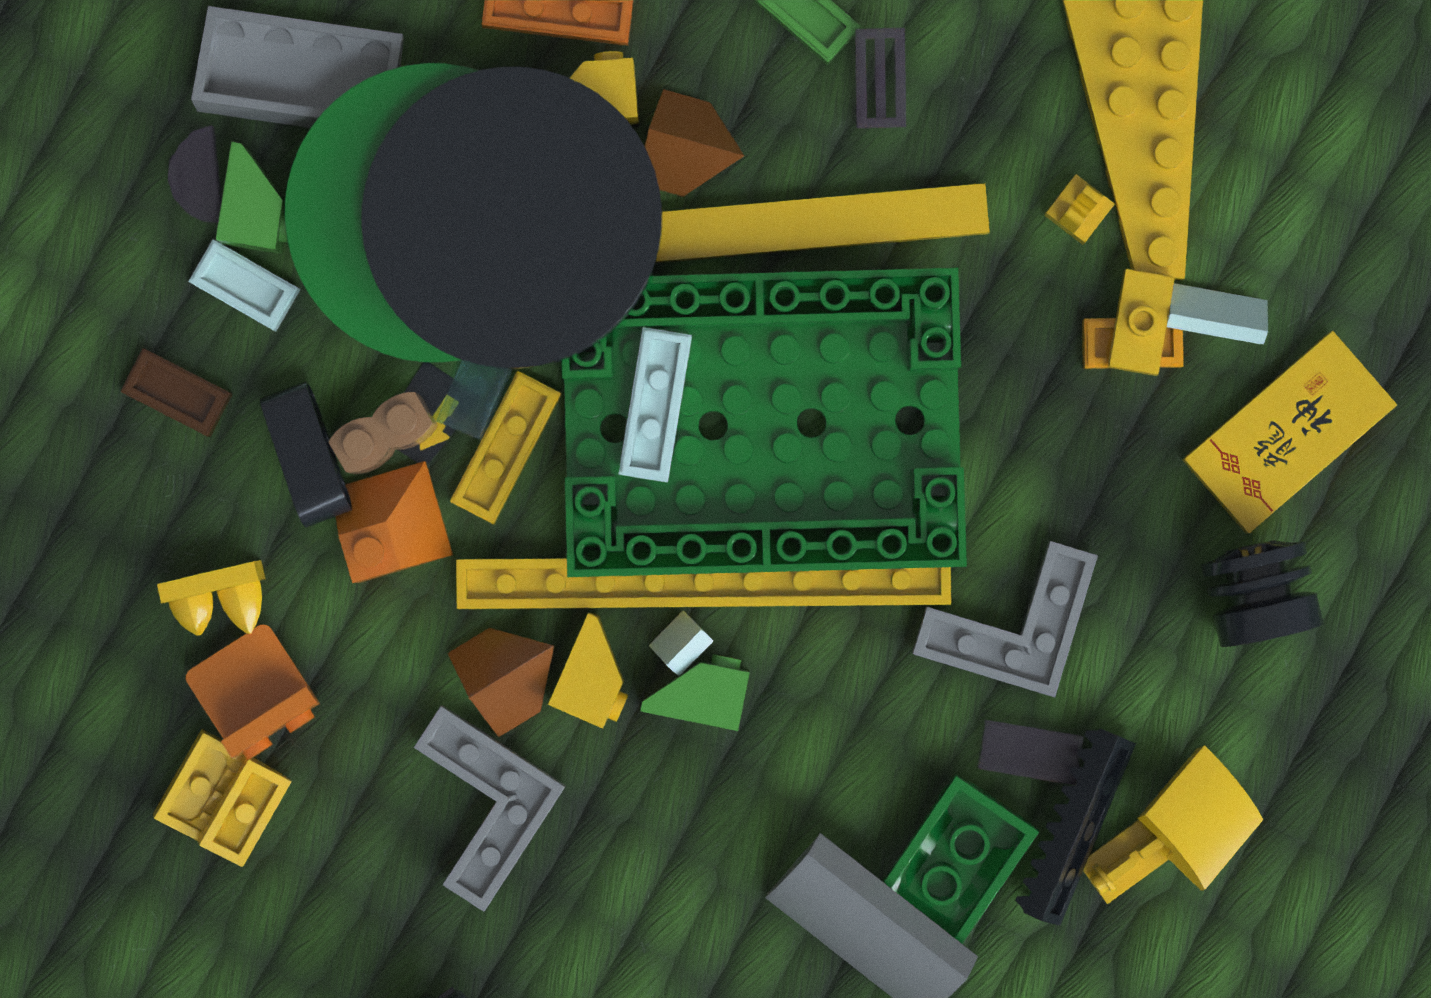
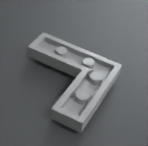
M1048 541L1020 635L926 607L912 654L1055 697L1098 555Z
M442 705L414 748L496 801L494 807L443 884V886L484 912L566 785Z

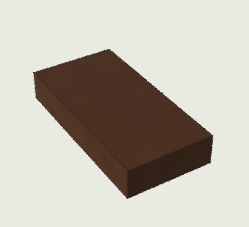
M144 348L120 391L207 437H211L233 395Z

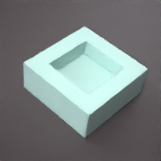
M682 611L649 646L673 672L680 676L713 640L687 613Z

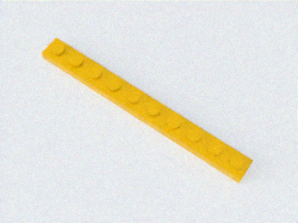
M567 559L456 560L457 609L951 605V567L567 577Z

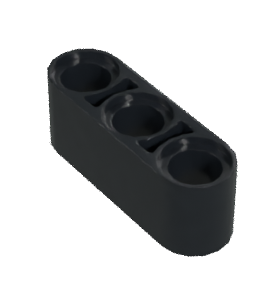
M305 381L260 398L261 408L292 501L304 527L307 528L352 511V502L336 455L329 444L330 438L309 383Z

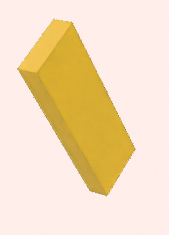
M517 371L450 502L495 524L562 394Z

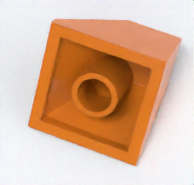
M426 461L346 484L353 510L336 516V524L352 583H361L453 555Z

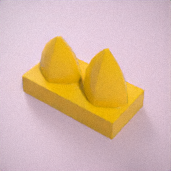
M258 560L159 583L157 587L161 603L168 602L176 620L181 626L196 636L203 633L211 619L213 591H217L222 608L230 620L242 631L250 634L257 624L261 611L262 591L260 580L266 578L262 561Z

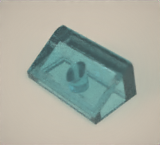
M462 360L436 422L482 440L512 369L481 366Z

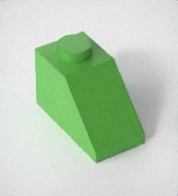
M231 142L216 240L226 246L282 254L284 243H288L285 226V199L251 152L241 143Z
M713 654L711 663L700 661L643 699L640 712L738 731L750 672L749 670L740 669L741 659Z

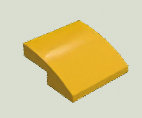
M201 729L155 809L153 817L161 823L197 840L199 846L243 867L292 781L254 757L248 761L243 754L237 758H231L221 743L222 739Z
M1205 745L1194 751L1138 817L1170 849L1166 857L1201 891L1209 886L1263 821L1257 807L1240 783Z

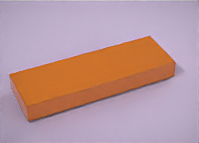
M485 0L482 27L628 46L634 0Z

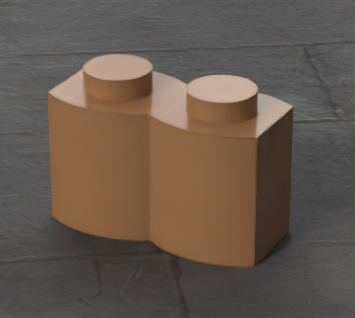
M415 392L398 394L385 401L378 407L372 417H363L346 423L333 434L329 444L346 473L364 474L385 464L392 457L395 450L412 448L424 442L433 434L438 424L421 395Z

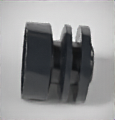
M1271 540L1228 550L1213 561L1201 564L1204 577L1226 573L1228 582L1207 588L1208 596H1232L1233 606L1213 615L1220 647H1231L1270 640L1307 631L1324 624L1317 593L1292 591V582L1312 573L1310 566L1287 569L1285 560L1307 554L1304 541L1291 543Z

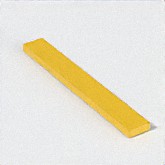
M984 183L663 212L660 250L658 251L655 263L989 234L986 186Z

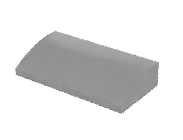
M208 6L191 100L197 112L311 128L319 116L350 88L369 77L401 67L404 37L403 34Z
M821 833L765 897L892 998H948L968 979L978 958L977 955Z

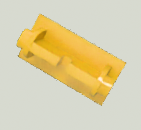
M1137 820L1090 854L1083 872L1108 904L1169 859L1166 855L1170 852V849L1140 820Z

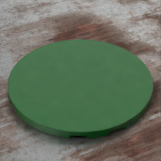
M423 63L390 69L367 78L338 97L319 116L301 143L292 164L285 198V226L291 257L299 278L320 310L337 327L365 346L386 355L418 362H452L461 360L442 352L414 333L395 314L374 280L364 248L361 226L362 201L368 173L377 150L387 133L415 102L440 85L479 70L445 63Z

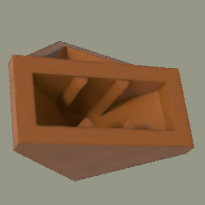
M663 89L648 130L645 149L655 169L660 191L684 197L744 157V154L711 102Z
M488 628L448 653L469 699L498 737L541 712L554 645Z

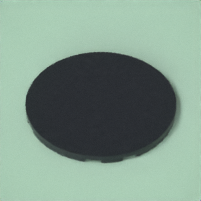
M499 67L468 73L440 85L415 102L397 120L378 148L371 164L364 188L361 226L364 248L374 280L395 314L414 333L442 352L458 359L493 368L522 369L556 363L577 355L595 345L625 319L647 287L650 275L654 269L661 244L663 209L657 175L649 154L638 134L611 103L585 85L560 74L526 67Z

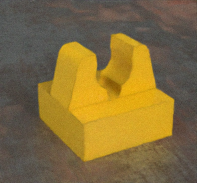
M1075 174L1044 216L1083 245L1115 203Z

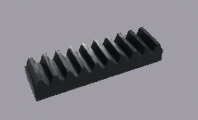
M1101 728L1099 730H1086L1084 736L1093 745L1091 749H1078L1076 753L1085 762L1084 767H1071L1069 773L1077 780L1076 786H1063L1061 789L1070 799L1069 803L1055 804L1053 809L1062 817L1061 822H1048L1046 828L1054 835L1053 841L1039 842L1038 846L1047 854L1046 858L1032 859L1030 864L1038 871V877L1024 878L1023 880L1031 894L1030 896H1017L1015 899L1023 909V913L1043 922L1061 925L1136 745L1132 741Z

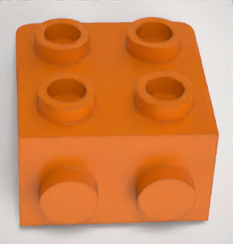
M267 625L257 626L253 629L252 633H246L190 669L186 674V682L223 738L221 743L231 758H237L243 754L248 761L273 745L269 736L283 727H286L289 733H292L315 718L311 709L320 704L273 630Z

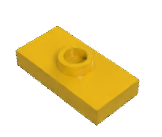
M1130 269L1124 270L1108 368L1153 376L1158 375L1175 277Z

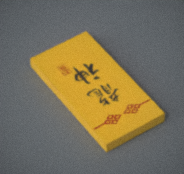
M1331 331L1192 450L1182 461L1246 534H1249L1394 409L1397 404L1336 333Z

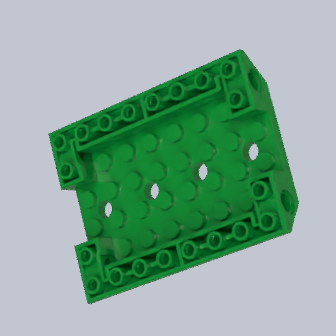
M958 268L650 276L647 287L636 305L611 333L579 354L562 360V378L564 379L567 466V478H565L567 577L967 567L964 467H960L958 369L961 368ZM643 327L692 335L668 483L619 475L624 440L618 443H611L605 440L601 434L602 422L608 416L617 414L628 420ZM913 407L922 414L923 426L917 434L906 435L898 430L895 417L900 409ZM808 409L819 411L825 418L826 425L823 433L814 438L802 435L797 427L798 416ZM717 412L722 414L727 420L728 429L722 438L708 440L701 435L699 421L706 413Z

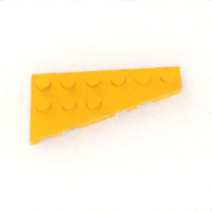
M1062 0L1067 18L1066 24L1070 39L1073 40L1080 67L1079 74L1093 127L1104 158L1109 188L1112 189L1119 216L1118 222L1131 270L1175 277V280L1185 279L1203 0Z

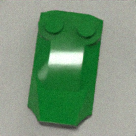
M955 773L949 784L941 790L936 803L883 880V883L963 944L1029 848L1039 830L1017 812L977 785Z

